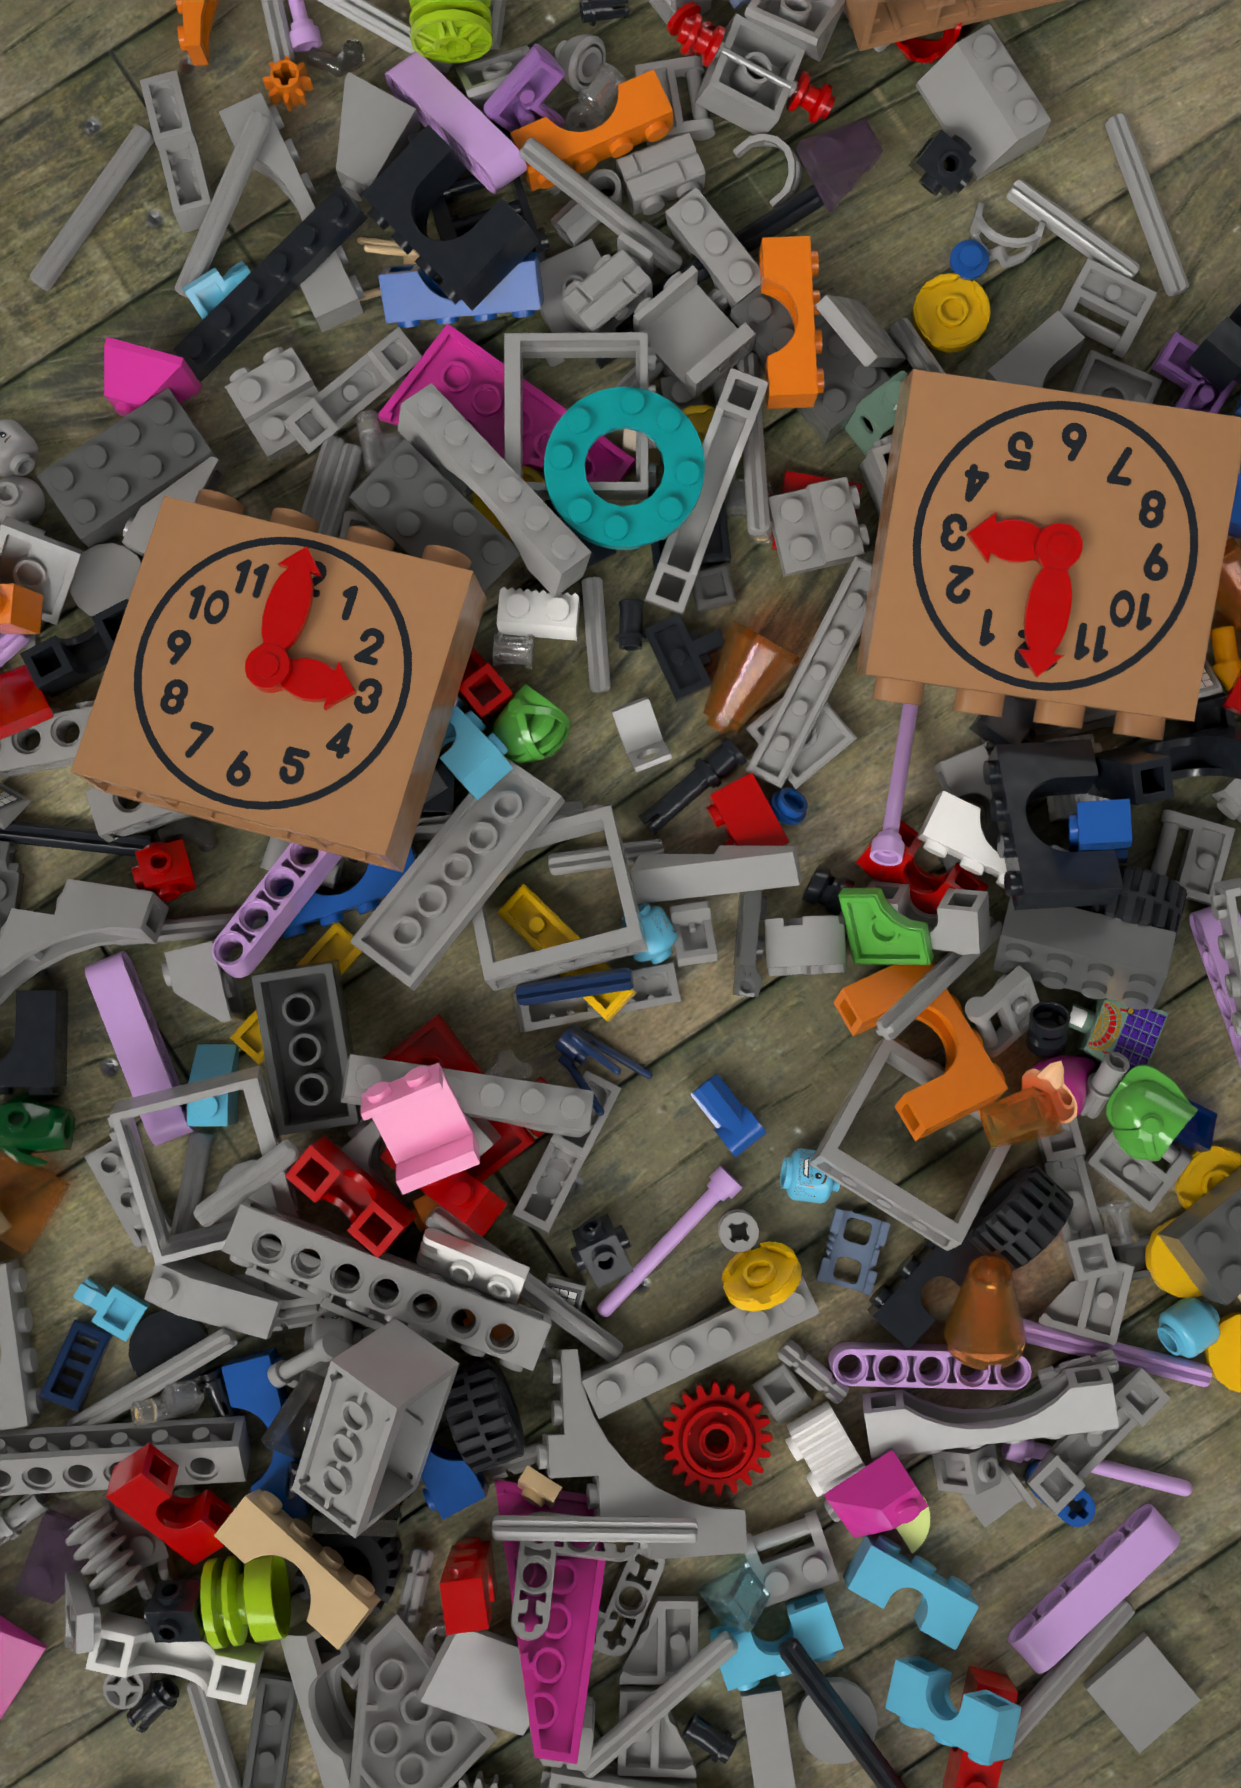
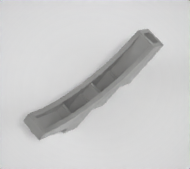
M67 879L63 892L57 898L54 915L11 908L8 919L3 924L0 932V1005L15 989L39 971L69 955L98 946L119 943L157 944L169 907L151 891Z
M578 1349L556 1350V1359H550L551 1384H557V1400L551 1402V1420L553 1426H558V1433L543 1434V1443L537 1444L536 1448L538 1469H544V1476L547 1478L592 1476V1483L586 1486V1501L588 1509H593L595 1517L642 1516L697 1519L698 1539L695 1543L640 1542L638 1549H643V1556L651 1560L748 1553L745 1510L736 1507L703 1506L681 1500L655 1487L633 1470L608 1442L592 1413L581 1382Z

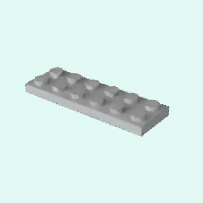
M508 758L506 760L513 769L479 800H476L471 793L466 796L350 941L355 947L413 991L418 988L565 803L560 794Z

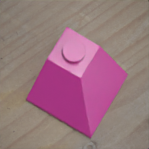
M106 337L104 343V396L115 408L114 411L117 414L125 417L167 388L170 389L179 403L200 392L202 385L184 358Z
M893 1449L824 1494L831 1507L854 1538L895 1529L901 1524L913 1521L921 1511L929 1507Z

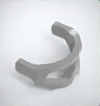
M764 133L750 135L733 150L737 158H741L751 148L760 146L776 147L784 151L787 158L789 174L785 186L769 202L775 209L788 198L795 195L801 183L802 166L800 159L794 150L778 136Z
M978 202L969 231L971 240L977 241L985 247L979 237V234L982 232L989 240L1001 245L990 250L986 248L989 262L997 259L1002 268H1010L1023 263L1032 253H1035L1046 222L1039 221L1038 226L1035 228V234L1029 237H1005L987 225L982 216L985 203ZM1005 247H1026V249L1017 255L1009 256Z

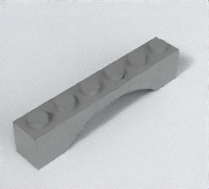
M260 92L219 111L234 147L252 110L258 111L272 120V125L252 169L259 171L278 185L292 201L303 221L315 209L311 197L317 194L307 172L300 175L295 166V163L301 160L291 138L284 141L279 132L285 126L275 104L267 107ZM341 245L300 284L321 332L363 314L359 299L364 298L365 295L356 275L348 277L343 265L349 263Z
M730 369L702 444L705 474L701 495L686 522L667 538L644 601L679 613L680 615L683 614L719 512L769 382L736 369Z
M432 383L401 403L398 423L400 434L425 459L436 462L451 471L482 499L509 534L528 570L554 598L584 576L592 552Z
M350 1054L346 1064L341 1103L361 1105L362 1093L366 1092L372 1085L383 1081L392 1082L404 1077L410 1070L426 1065ZM442 1068L465 1116L489 1119L540 1132L579 1138L590 1130L594 1091Z
M801 1274V1281L795 1292L784 1302L770 1309L752 1312L740 1310L731 1305L673 1335L622 1353L611 1362L604 1361L583 1371L581 1382L600 1419L799 1324L820 1312Z
M1106 1364L1064 1369L1052 1382L1034 1394L1011 1404L988 1409H959L940 1406L922 1400L903 1389L862 1394L871 1458L881 1457L892 1449L897 1457L903 1454L919 1452L936 1454L944 1449L961 1447L965 1449H978L986 1444L1002 1442L1006 1444H1019L1027 1439L1044 1437L1047 1439H1060L1069 1434L1088 1433L1096 1435L1105 1433L1110 1429H1119L1113 1382Z

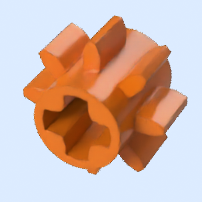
M285 56L284 60L276 63L270 62V76H265L262 80L266 90L270 91L268 95L271 103L276 105L281 102L287 107L288 111H291L292 107L300 104L306 105V91L314 90L311 78L307 77L308 72L305 63L301 62L296 66L295 63L290 61L289 56Z

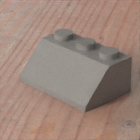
M990 24L957 42L916 84L917 89L944 132L951 138L954 134L961 137L972 148L969 154L977 161L970 171L973 173L975 181L1040 144L1051 123L1048 114Z

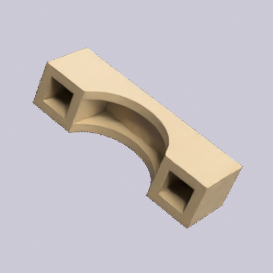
M261 1489L249 1493L241 1500L214 1536L244 1564L254 1558L265 1555H276L293 1562L304 1574L310 1589L311 1603L307 1622L337 1650L340 1649L351 1639L381 1599L374 1593V1586L365 1577L354 1575L343 1565L344 1560L337 1551L328 1546L323 1547L312 1537L313 1532L311 1528L300 1519H292L281 1509L283 1505L274 1494L262 1491Z

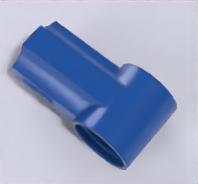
M716 1073L690 1095L716 1127L714 1131L736 1158L767 1134V1132L745 1105L742 1106L733 1095L734 1093Z

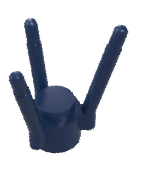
M577 1024L572 1025L555 1045V1048L562 1053L557 1061L569 1071L579 1088L592 1091L574 1063L576 1061L582 1066L592 1056L614 1074L619 1075L621 1073V1068L603 1053L647 1079H651L653 1076L652 1072L600 1041L588 1030L584 1031ZM594 1094L592 1107L599 1116H602L605 1111Z

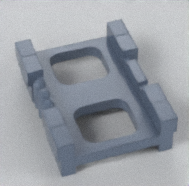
M835 1207L829 1229L832 1234L828 1235L830 1241L826 1242L828 1246L824 1249L826 1256L822 1255L816 1280L860 1291L871 1296L877 1276V1271L873 1267L877 1263L880 1252L878 1250L879 1246H885L890 1223ZM849 1218L860 1219L871 1224V1231L866 1244H858L844 1239L843 1234ZM839 1257H847L861 1263L858 1280L855 1283L845 1282L833 1277L836 1260Z

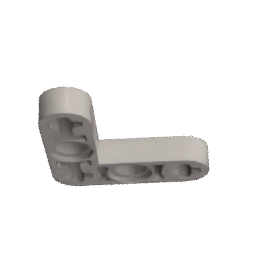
M534 1512V1513H532V1514L529 1515V1516H578V1515L559 1514V1513H550V1512ZM520 1541L511 1614V1626L514 1633L520 1639L532 1641L541 1637L546 1631L550 1619L556 1555L623 1562L632 1558L638 1550L640 1542H632V1545H627L624 1551L620 1553L617 1552L616 1544L607 1542L602 1544L603 1551H596L595 1548L598 1542H591L589 1546L578 1549L571 1545L570 1541H562L563 1547L554 1546L556 1541H542L541 1544L535 1543V1541ZM530 1564H539L546 1571V1582L538 1588L529 1587L523 1580V1571ZM520 1592L532 1597L545 1595V1603L536 1600L535 1616L542 1618V1624H536L533 1632L525 1631V1624L518 1622V1615H525L528 1607V1599L519 1600Z
M638 1549L632 1558L624 1561L606 1606L599 1605L593 1649L608 1656H621L631 1647L664 1569L665 1559H654L656 1564L648 1563L643 1573V1579L650 1582L646 1584L637 1577L640 1569V1558L637 1554L643 1555V1549ZM632 1586L640 1590L642 1600L638 1605L627 1607L621 1603L619 1594L626 1587ZM618 1614L625 1617L621 1626V1636L624 1639L617 1638L614 1643L608 1642V1633L605 1630L613 1631L618 1621Z

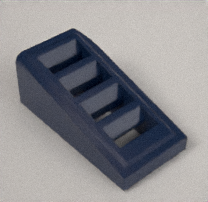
M74 1319L39 1397L81 1412L113 1334ZM78 1335L99 1342L96 1350L76 1343ZM72 1350L91 1357L89 1365L69 1358ZM68 1366L85 1373L82 1380L63 1374L65 1367ZM59 1382L78 1388L75 1396L57 1390Z

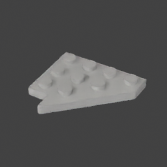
M393 1612L362 1642L349 1788H452L497 1739V1736L485 1723L419 1701L416 1694L434 1659L400 1617Z

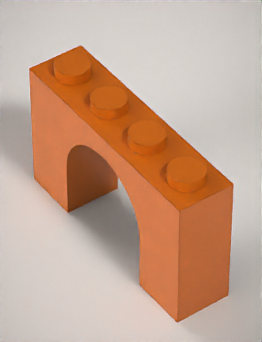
M932 961L930 965H891L842 988L833 1003L853 1037L877 1026V1020L936 964ZM947 988L915 1018L931 1027L940 1037L946 1051L945 1071L943 1075L905 1093L894 1106L915 1141L995 1102L1008 1089L1001 1068L996 1063H992L984 1050V1043L980 1034L970 1027L963 1015L959 1000L956 996L950 994Z

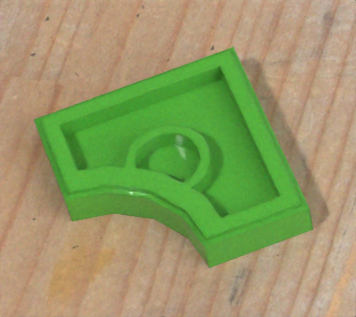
M881 887L843 888L838 896L854 964H931L934 954L927 922L911 920L898 913L887 902Z

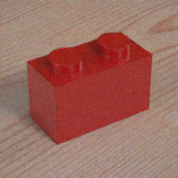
M752 772L709 795L708 800L711 805L707 806L706 810L716 828L723 826L729 840L724 842L725 845L787 846L790 843Z

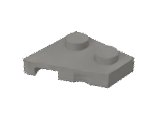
M1115 1260L1118 1271L1116 1275L1076 1282L1075 1277H1073L1039 1316L1038 1324L1116 1346L1134 1265Z
M657 1596L620 1670V1684H663L698 1653V1596Z

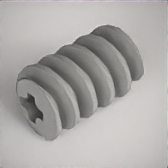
M105 1506L70 1527L68 1530L73 1529V1532L65 1541L67 1546L81 1544L73 1555L76 1561L89 1559L82 1568L81 1573L83 1575L97 1574L89 1584V1588L91 1590L105 1589L97 1599L98 1605L107 1604L145 1580L136 1581L134 1578L142 1568L141 1563L131 1566L126 1564L135 1553L134 1550L119 1551L118 1549L126 1540V1535L111 1536L112 1531L119 1524L118 1520L105 1523L103 1521V1518L111 1510L110 1506Z

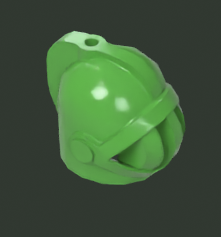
M524 683L514 697L489 723L484 735L488 737L491 733H494L509 750L503 756L516 765L534 763L553 756L561 749L568 738L572 722L558 707Z
M1144 1064L1132 1067L1126 1073L1107 1103V1117L1113 1126V1134L1115 1139L1118 1140L1120 1147L1129 1156L1148 1161H1160L1172 1141L1198 1111V1108L1190 1103L1171 1077L1151 1065Z

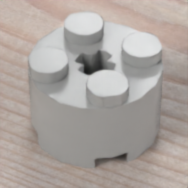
M803 916L802 918H791L788 920H784V918L764 920L766 961L769 976L847 972L846 935L843 916Z

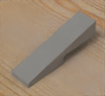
M177 70L142 79L140 83L154 142L160 154L173 213L182 233L200 229L213 197L181 80Z
M719 845L715 854L640 853L630 870L638 904L798 886L802 881L796 846Z
M674 963L631 970L634 979L633 989L637 993L617 1014L680 1002ZM516 993L513 994L520 1033L602 1017L583 997L523 1006L518 1004Z
M587 1070L583 1078L591 1090L594 1091L595 1096L605 1111L604 1115L599 1116L592 1107L590 1130L580 1138L553 1134L512 1215V1218L545 1235L549 1233L621 1090L620 1087Z
M274 1236L261 1239L263 1248L268 1252L274 1253L282 1249L281 1240ZM305 1250L300 1251L299 1257L305 1266L316 1267L321 1264L320 1257ZM256 1264L252 1268L246 1269L245 1274L318 1303L321 1308L377 1330L388 1323L384 1319L385 1314L373 1309H370L368 1313L357 1311L346 1305L347 1299L331 1294L330 1298L318 1296L307 1290L308 1284L292 1279L291 1283L279 1281L268 1275L269 1269ZM341 1266L338 1267V1274L342 1280L354 1282L360 1278L359 1274ZM376 1283L377 1291L381 1295L391 1297L397 1294L396 1291Z
M780 1685L740 1691L754 1788H796Z

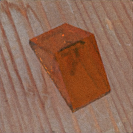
M1034 1086L977 1110L991 1148L1064 1132L1050 1094Z

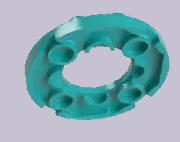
M635 387L607 388L592 393L576 402L563 414L555 425L548 440L544 458L545 483L558 516L581 538L595 545L616 550L639 549L641 546L664 540L676 532L686 522L696 507L701 495L705 474V459L701 440L685 413L665 397L652 391ZM622 429L641 432L655 442L662 454L664 464L661 484L653 495L639 504L619 506L604 501L593 492L586 480L585 473L587 454L596 440L605 434Z

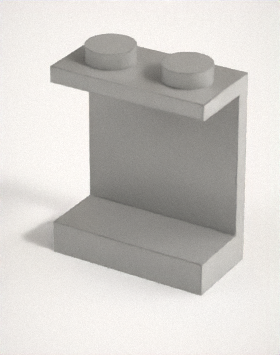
M692 265L683 274L679 271L672 275L665 283L664 290L655 298L647 297L637 306L634 311L635 315H633L634 332H648V347H655L656 357L696 399L754 349L756 333L746 322L737 328L697 285L698 270Z

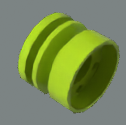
M409 0L411 6V13L409 15L411 25L410 41L412 48L422 57L436 62L463 63L478 59L489 52L493 44L492 17L489 9L491 0Z
M235 1555L228 1556L225 1561L221 1558H213L206 1561L201 1576L200 1601L203 1627L207 1641L212 1649L227 1648L230 1642L233 1646L244 1645L249 1629L254 1641L258 1643L287 1638L291 1623V1591L288 1569L283 1557L276 1555L260 1556L245 1563V1569L241 1560Z

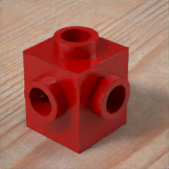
M183 839L170 843L154 842L145 846L143 850L135 851L139 866L131 867L138 890L145 889L146 891L154 892L163 902L177 899L181 893L197 889Z

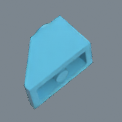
M198 1044L188 1083L238 1071L239 1046L236 1044ZM238 1091L187 1103V1126H231L238 1123Z

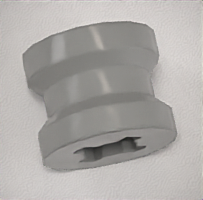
M732 1209L723 1214L718 1222L717 1231L721 1242L727 1249L733 1252H744L750 1250L756 1244L759 1237V1228L749 1212L743 1209Z
M141 1673L130 1676L137 1682L136 1684H133L128 1679L129 1677L123 1678L109 1674L103 1685L105 1699L114 1708L122 1710L135 1706L149 1688L152 1674Z

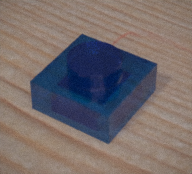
M1189 1100L1193 1106L1198 1108V1111L1186 1123L1174 1140L1198 1152L1211 1150L1217 1113Z

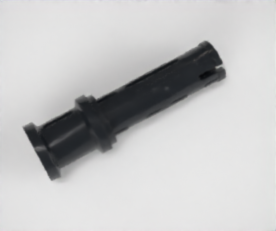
M725 735L720 739L721 744L703 759L699 757L695 760V764H693L695 769L684 777L643 814L638 816L646 825L655 816L659 815L656 820L647 826L654 835L708 787L712 789L718 788L722 784L721 779L738 764L743 766L747 763L742 753Z

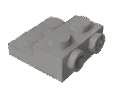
M282 347L270 350L264 355V363L252 371L249 367L238 369L230 376L229 380L231 383L225 386V389L270 462L300 444L282 422L319 393L292 347L285 351Z
M847 477L810 484L803 490L768 497L769 518L783 577L853 562L855 556L861 558L865 554L864 548L869 546V535L864 523L858 525L855 510L860 508V497L857 487L855 485L849 486Z
M6 516L0 525V584H16L42 594L41 620L57 625L82 550L44 536L46 531Z

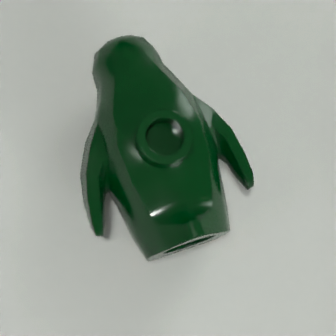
M53 1091V1094L28 1095V1092L0 1104V1150L6 1156L24 1165L42 1167L46 1166L47 1161L31 1154L71 1150L76 1120L72 1110L40 1103L41 1101L58 1097V1092Z

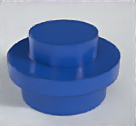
M965 240L958 243L953 248L949 258V264L953 273H957L960 275L959 278L964 280H973L980 277L985 272L989 263V255L986 248L974 240Z
M784 788L781 791L775 792L769 800V805L781 823L798 825L806 817L807 801L795 789Z

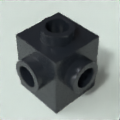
M941 129L932 133L908 166L921 176L919 183L928 192L937 196L939 192L942 195L951 194L954 190L959 193L972 178L973 173L970 169L977 160L969 154L972 148L966 141L955 134L951 138ZM944 161H945L946 164H947V169H946V170H945L944 165H943Z
M608 1214L599 1218L589 1219L580 1227L572 1230L576 1246L570 1249L580 1271L587 1268L597 1289L634 1271L626 1249L632 1247L622 1225L614 1227Z
M201 1579L159 1580L157 1582L152 1597L147 1600L144 1608L145 1623L150 1626L155 1643L203 1641L205 1631L201 1614Z

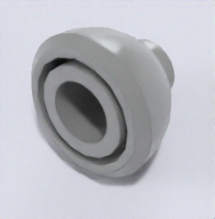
M579 34L568 41L564 40L558 44L555 50V59L566 74L563 77L565 82L579 92L589 90L598 82L606 63L605 45L598 36Z
M12 475L0 479V524H2L7 516L23 523L30 520V523L34 525L41 518L45 509V497L40 486L25 476Z

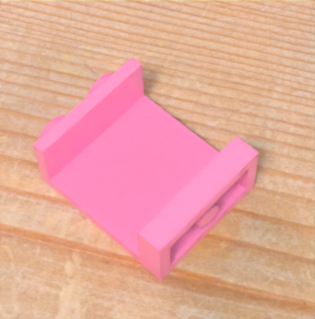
M440 1063L429 1067L418 1066L410 1070L404 1077L389 1083L386 1081L376 1083L368 1088L366 1092L362 1093L360 1114L364 1121L372 1118L396 1163V1183L402 1194L480 1164L479 1142Z

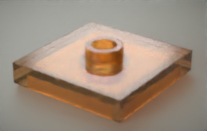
M0 1150V1211L13 1226L0 1236V1241L24 1255L29 1254L71 1184L42 1167H32L18 1163Z

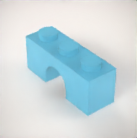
M458 697L457 706L453 708L442 747L449 742H455L440 759L476 800H479L508 774L513 767L503 756L509 751L494 733H491L488 737L482 733L486 726L471 710L466 714L461 711L465 705Z
M870 1535L864 1536L843 1575L847 1588L882 1609L885 1608L891 1595L902 1588L918 1590L921 1592V1602L913 1617L919 1629L956 1650L979 1608L971 1594L972 1588L955 1576L951 1575L949 1580L936 1574L937 1568L920 1556L915 1555L912 1560L901 1554V1547L885 1536L880 1535L878 1539Z
M823 1589L785 1602L790 1626L787 1633L776 1641H765L757 1637L752 1631L747 1616L709 1630L711 1641L721 1632L728 1631L735 1638L739 1646L737 1652L720 1667L728 1691L736 1688L739 1691L749 1690L760 1683V1679L774 1674L778 1677L792 1674L781 1659L780 1652L778 1651L779 1645L789 1637L797 1638L812 1660L817 1663L830 1660L837 1654L836 1651L844 1649Z
M920 1656L895 1660L885 1709L900 1716V1722L912 1728L927 1730L934 1734L933 1739L940 1744L950 1747L957 1746L968 1752V1758L978 1764L990 1766L993 1762L1011 1758L1021 1706L985 1689L964 1694L960 1711H958L953 1706L949 1696V1683L952 1672Z

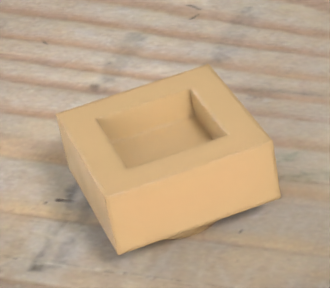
M528 1465L520 1476L517 1487L523 1490L521 1497L538 1508H542L543 1504L552 1509L562 1490L561 1486Z

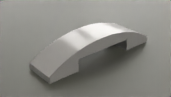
M397 327L282 423L304 450L310 454L411 370L421 359L422 355L400 327Z
M1077 1117L1069 1123H1058L1051 1120L1037 1122L1036 1132L1043 1171L1074 1202L1070 1216L1059 1233L1076 1282L1118 1274L1108 1233H1103L1083 1158L1086 1151Z
M1137 1368L1113 1386L1119 1429H1110L1105 1433L1096 1435L1088 1433L1069 1434L1058 1439L1026 1482L1056 1515L1086 1486L1082 1481L1136 1425L1143 1427L1170 1399L1143 1368Z

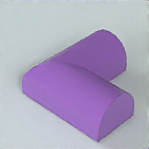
M534 44L486 101L484 112L488 118L509 132L544 117H547L561 128L565 123L562 116L544 104L543 100L566 74L560 64L546 49L539 44Z
M1175 332L1156 357L1151 369L1184 389L1174 407L1218 413L1236 382L1233 380L1223 392H1220L1186 362L1199 346Z

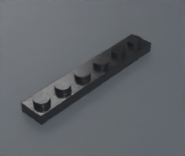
M339 185L173 349L177 356L184 358L197 379L202 382L368 219L367 215L348 192Z

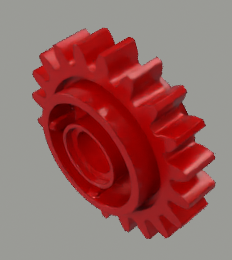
M716 1379L712 1380L710 1391H705L703 1385L697 1382L696 1396L693 1397L686 1390H682V1399L685 1404L682 1406L675 1402L670 1403V1409L676 1417H663V1425L672 1430L671 1432L661 1434V1443L672 1445V1447L667 1448L663 1452L664 1459H677L671 1467V1473L677 1475L686 1471L683 1479L684 1486L688 1487L694 1480H698L699 1494L703 1495L709 1484L713 1485L717 1497H720L723 1484H728L730 1490L735 1494L737 1493L736 1481L738 1479H742L749 1486L752 1485L749 1470H754L758 1473H763L764 1471L762 1464L757 1458H770L771 1456L770 1450L761 1445L773 1440L771 1432L761 1430V1428L766 1427L770 1423L768 1415L756 1416L762 1408L759 1400L747 1404L750 1397V1392L747 1388L736 1396L734 1395L735 1386L732 1381L727 1384L724 1391H720ZM713 1429H721L728 1434L726 1441L719 1446L707 1443L705 1440L706 1435Z

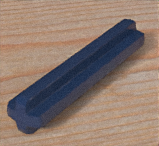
M625 967L518 984L516 986V998L519 1005L527 1006L631 990L634 987L633 973L631 969Z

